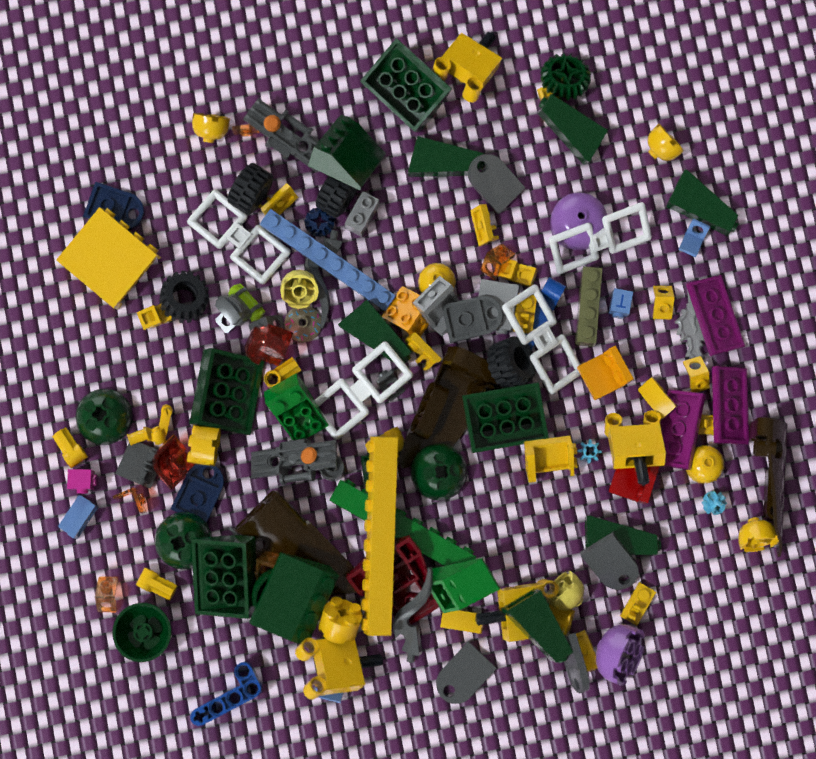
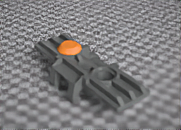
M258 98L243 120L269 138L265 144L267 148H274L283 155L282 158L286 161L290 155H293L308 166L313 148L318 143L315 138L310 136L314 129L308 128L289 114L288 110L280 114ZM283 120H286L304 133V136L300 138L281 123ZM306 142L309 146L308 150L305 152L300 151L298 144Z
M309 439L281 442L280 446L276 447V449L251 452V478L256 479L279 475L281 485L303 480L315 481L316 470L337 467V440L311 443ZM279 457L280 463L273 467V459ZM303 465L304 470L307 471L288 475V471L292 469V466Z

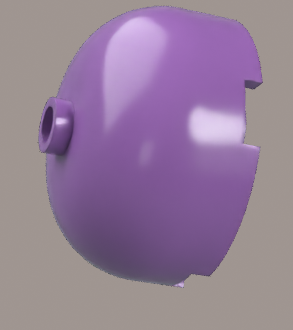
M576 192L566 195L557 202L550 218L551 232L553 235H556L582 224L591 223L594 235L604 228L602 218L607 215L605 207L596 197L588 193ZM585 231L558 243L567 249L583 251L589 249L590 236Z
M619 624L610 628L598 642L596 665L599 673L606 680L623 686L627 683L625 679L629 675H634L644 651V646L641 645V640L645 637L643 630L631 625ZM623 653L631 655L632 659L623 657Z

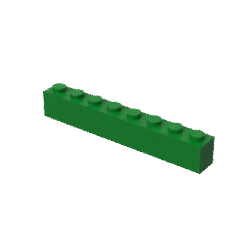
M348 479L345 482L340 480L329 501L364 521L367 520L368 512L365 511V501L368 500V492L365 489L362 491L356 489V484ZM396 508L395 538L410 535L423 555L443 566L470 561L476 558L473 555V550L466 546L463 549L456 545L457 541L448 536L446 539L439 536L441 532L432 527L428 530L422 526V521L415 517L411 520L406 517V512Z

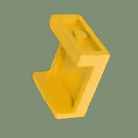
M570 435L524 442L525 467L529 483L536 482V473L568 469L570 476H575L574 469L578 468L577 459L574 457L577 454L576 443H572Z

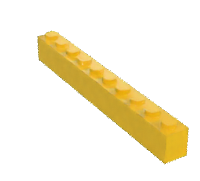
M370 436V440L367 442V451L370 452L366 463L369 480L366 481L368 500L365 501V511L368 514L367 520L364 523L367 539L364 540L366 559L363 560V570L366 573L365 579L362 582L365 599H362L364 618L361 620V629L368 636H391L398 437Z

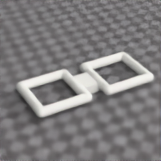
M213 190L188 218V225L218 249H221L230 241L237 247L230 255V259L260 284H265L291 254V250L260 225H256L249 233L241 226L248 216L229 204L228 198L218 190ZM215 199L238 216L236 221L220 239H217L197 222L199 217ZM258 234L282 252L263 275L239 257Z
M640 202L604 216L602 218L604 228L594 235L592 224L585 223L551 236L549 244L557 273L562 274L598 260V251L609 248V252L615 254L651 240L652 235L645 204ZM639 211L643 235L616 245L611 222ZM586 231L590 236L589 249L591 255L563 265L557 242Z
M537 285L530 286L503 304L502 309L520 342L526 345L530 341H534L538 350L530 355V360L549 394H555L580 376L577 366L581 364L567 338L563 334L555 338L550 329L557 323V320ZM534 294L548 321L525 335L511 308ZM561 344L575 370L553 385L539 358Z
M382 342L352 368V372L359 380L351 387L344 379L340 378L315 399L319 407L336 391L342 388L360 411L339 430H336L323 414L329 424L325 429L333 439L339 440L369 414V409L363 402L371 395L377 403H383L413 377L411 370L388 342ZM385 351L404 375L380 394L361 370Z

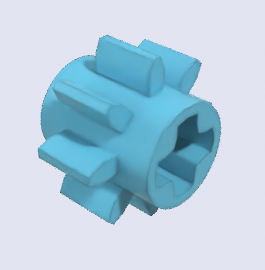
M591 439L588 440L587 445L581 442L580 444L583 448L577 450L582 455L580 460L587 459L588 464H590L592 458L598 461L599 459L596 455L602 453L601 450H597L599 443L591 444ZM586 448L593 449V456L591 454H589L588 456L585 454L587 451Z
M715 491L705 494L701 502L706 513L712 512L713 515L721 514L727 504L724 495L721 492L717 494Z

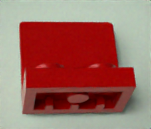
M660 466L647 467L650 482L645 486L638 484L635 468L615 469L609 493L644 505L647 504Z

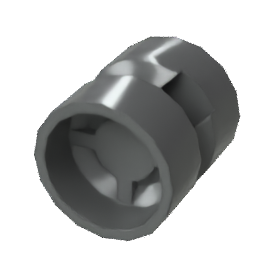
M337 456V467L321 469L319 471L327 481H338L344 475L345 465L342 459Z

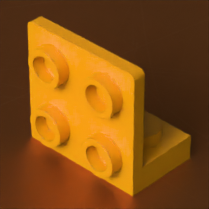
M404 286L399 289L382 315L386 321L405 330L409 335L416 332L421 337L429 325L413 304L420 295Z
M616 345L609 348L603 354L577 366L594 400L634 380Z

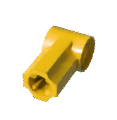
M291 357L275 369L268 371L264 376V382L268 388H271L295 373H300L302 370L294 358ZM270 376H277L278 382L271 385L268 383Z
M66 427L60 429L52 436L62 451L64 460L71 469L88 458L80 444H77Z
M144 567L135 584L169 601L178 587Z

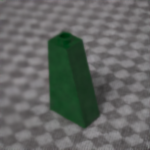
M550 94L547 98L543 97L538 105L540 110L537 114L576 158L586 165L591 161L608 130L554 95Z
M417 136L408 169V177L468 176L471 162L483 153ZM483 161L477 164L478 171H483L485 165Z
M684 169L666 207L692 220L696 219L705 223L711 229L725 236L730 232L734 233L739 223L736 221L738 215L693 174Z
M369 300L364 301L338 324L340 328L372 349L386 341L405 364L412 358L410 355L413 352ZM385 351L381 353V355L392 361Z
M585 516V549L613 532L631 555H658V551H661V540L657 539L655 534L597 517Z
M532 589L501 608L503 613L550 661L562 663L573 653L541 590Z

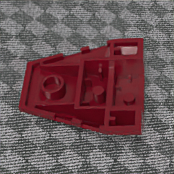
M410 535L395 538L392 618H395L396 613L418 595L424 586L428 572L422 552ZM366 557L346 576L348 582L361 596H365L362 582L365 579L366 573L363 570V560ZM430 594L426 603L409 618L411 625L439 608L432 594Z

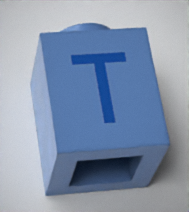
M614 288L608 314H612V317L617 319L627 317L630 313L633 292Z

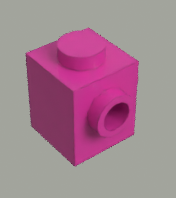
M68 469L67 489L77 490V494H88V490H94V486H97L98 477L95 471L89 469Z

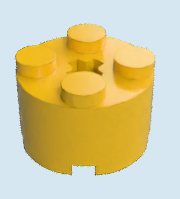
M193 425L192 435L189 436L188 447H191V451L188 452L187 462L208 466L216 465L221 437L220 428Z
M332 597L331 601L325 604L319 622V631L321 630L324 633L323 637L337 644H344L348 640L350 642L353 641L357 636L362 620L361 606L357 603L343 600L340 597Z

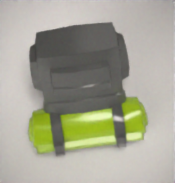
M241 283L233 285L228 292L229 295H222L216 300L215 306L221 313L215 321L225 333H229L235 326H242L249 319L255 322L263 318L265 314L261 303L259 304ZM223 317H225L231 323V325H224Z

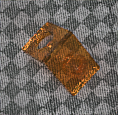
M251 125L232 126L234 135L247 137L251 136L252 133H259Z
M502 244L498 245L486 253L481 271L493 280H496L502 264L514 258L515 253ZM488 263L493 264L495 268L494 272H490L488 270Z
M133 487L113 496V499L118 500L133 494L139 512L142 514L146 513L143 505L146 504L145 498L142 493L138 492L137 488Z
M265 551L256 559V580L267 571L268 566L274 568L279 557L277 553Z
M98 577L95 592L97 612H117L115 595L118 577ZM103 602H108V603H110L112 606H111V607H103V606L101 605V603H103Z

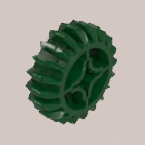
M564 52L561 56L556 54L554 58L550 57L543 64L540 73L542 86L544 89H547V94L553 93L552 95L558 96L560 100L566 98L569 101L570 97L575 100L588 90L591 82L589 65H584V60L579 61V57L574 58L571 53L568 56Z

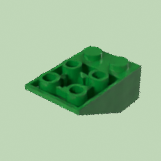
M297 373L264 391L265 404L292 440L307 439L329 426L308 388Z
M483 558L433 568L431 594L443 613L461 610L500 590L497 581Z

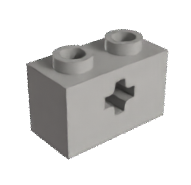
M362 191L345 222V229L362 237L380 205L379 199Z

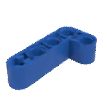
M549 277L541 293L553 312L566 286ZM536 301L533 330L548 321L538 301ZM532 340L527 343L532 350L535 345L534 341Z
M249 662L239 663L235 667L234 673L240 686L192 711L190 719L194 725L202 726L261 694L262 684ZM242 665L249 668V674L246 677L239 673ZM250 683H255L258 686L256 694H251L248 691ZM233 692L240 695L239 703L231 701L230 697ZM215 702H220L223 706V710L220 713L215 712L213 709ZM207 710L210 714L202 718L203 722L201 719H196L198 711L200 714Z

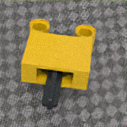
M461 32L443 56L437 58L434 62L432 70L443 81L447 79L449 73L459 79L461 83L466 84L462 96L468 102H476L482 89L498 70L502 57L489 50V47L496 40L494 32H487L479 43Z
M650 410L644 414L643 425L622 426V417L617 413H610L605 417L604 433L609 440L613 468H635L638 484L645 486L650 482L647 467L665 466L666 451L660 427L661 415L657 411Z
M541 579L537 583L501 588L497 591L499 610L476 614V624L485 625L501 622L503 640L514 642L529 639L503 613L501 608L532 589L541 590L544 597L553 598L559 592L558 584L552 580ZM549 584L550 589L545 593V585ZM557 620L563 632V624L559 620Z
M307 638L295 649L296 657L301 661H307L314 656L318 676L312 678L303 688L304 695L312 700L322 695L358 691L365 686L362 668L383 665V657L380 654L359 657L355 639L351 642L350 640L345 641L344 644H337L327 639L314 640ZM304 646L309 649L310 653L304 649ZM312 685H315L318 691H315Z

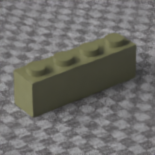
M583 266L581 270L575 345L594 347L596 344L602 268Z

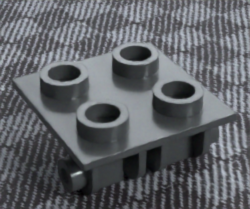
M140 442L132 446L129 443L115 474L151 489L166 453Z

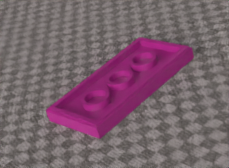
M718 275L686 284L710 357L745 347L722 276Z
M712 366L714 443L748 445L747 368Z
M668 389L667 395L677 406L662 419L660 426L666 451L665 467L691 470L706 395L703 393Z

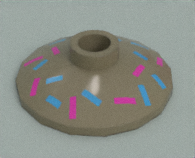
M311 306L301 309L293 308L285 317V330L294 341L310 342L321 332V316ZM300 320H305L306 324L301 326L299 322Z

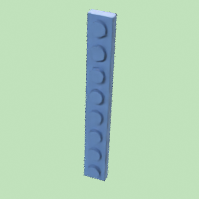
M272 209L268 211L259 225L384 312L396 296Z

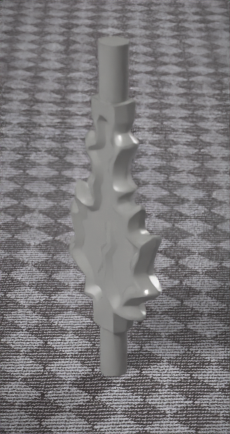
M688 293L687 308L681 309L682 316L675 321V324L679 326L676 334H681L680 342L688 340L686 346H688L686 357L692 359L701 356L702 359H705L701 352V347L704 346L702 341L705 342ZM699 363L691 364L692 369H698L701 366Z

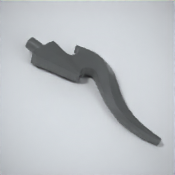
M331 230L330 239L324 238V246L337 254L342 246V241L337 240L339 232ZM306 258L305 271L311 273L318 284V297L321 304L320 329H323L330 309L329 293L319 273V266Z
M430 567L428 568L426 580L421 591L412 601L396 613L393 622L395 638L399 634L405 637L402 651L408 653L407 662L414 663L415 656L422 654L419 625H411L409 618L426 603L431 594L433 568Z

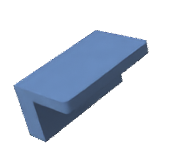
M78 495L58 527L68 533L67 535L73 539H78L99 506L82 495Z

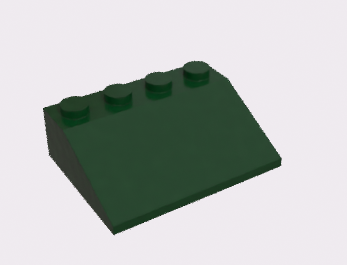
M398 38L392 42L360 81L414 132H421L452 90L445 81Z
M340 115L314 146L308 166L361 190L384 159L386 153L358 122L348 116Z
M214 348L203 349L189 424L220 428L221 431L251 435L264 360Z
M539 382L462 396L471 453L524 444L525 441L549 438Z
M231 535L192 538L195 614L250 619L255 610L252 603V590L257 580L255 536Z
M280 552L249 623L286 640L300 644L305 639L312 637L339 575L328 565Z

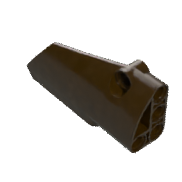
M448 347L434 382L428 385L404 439L403 449L398 453L399 457L397 459L402 469L411 467L416 454L428 445L442 443L454 447L467 429L462 396L481 393L485 389L486 391L496 390L498 385L491 376L486 359L461 347Z
M760 417L750 423L749 441L754 442V456L768 457L769 467L765 472L763 513L767 520L774 521V529L779 539L778 544H776L777 556L781 557L788 424L778 419ZM772 506H773V514H774V516H772V515L770 514V508H771Z
M271 491L235 527L234 531L238 535L255 536V545L259 540H264V547L260 550L256 548V553H259L273 564L276 563L280 552L328 565L339 575L331 595L356 593L355 589L346 579L347 574L354 566L310 521L304 519L278 491Z

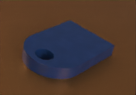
M95 182L83 218L89 220L99 207L104 210L108 208L116 215L114 218L118 222L123 220L130 226L128 230H132L142 222L145 210L141 200L136 195ZM132 210L139 211V216L136 219L129 217V213Z
M194 465L188 471L171 506V510L193 513L202 518L207 524L224 488V476L220 469L216 466ZM207 468L214 470V476L210 479L204 477V471Z

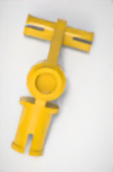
M168 404L162 406L159 426L152 429L143 427L142 430L127 434L130 445L132 446L145 440L155 442V445L166 442L170 417L173 412L172 407Z

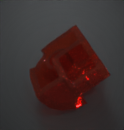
M268 324L267 327H254L245 343V352L250 360L258 365L263 360L279 366L288 350L293 332Z
M172 435L164 442L153 456V468L157 476L170 490L185 478V474L195 465L194 463L187 462L188 454L185 452L186 448L175 435Z

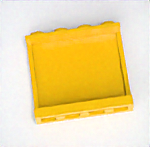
M99 207L56 261L112 308L118 310L123 305L121 301L156 258L160 259L161 257L157 254L159 250L153 245L149 244L147 246L142 242L144 238L140 234L130 232L128 224L123 220L118 222L114 218L116 215L108 208L104 210Z

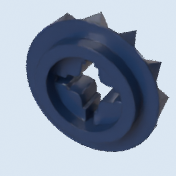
M313 208L307 212L304 219L306 230L316 237L328 235L333 230L335 224L334 217L319 208ZM319 215H321L322 220L325 222L321 223L318 229L317 223L314 220H318Z

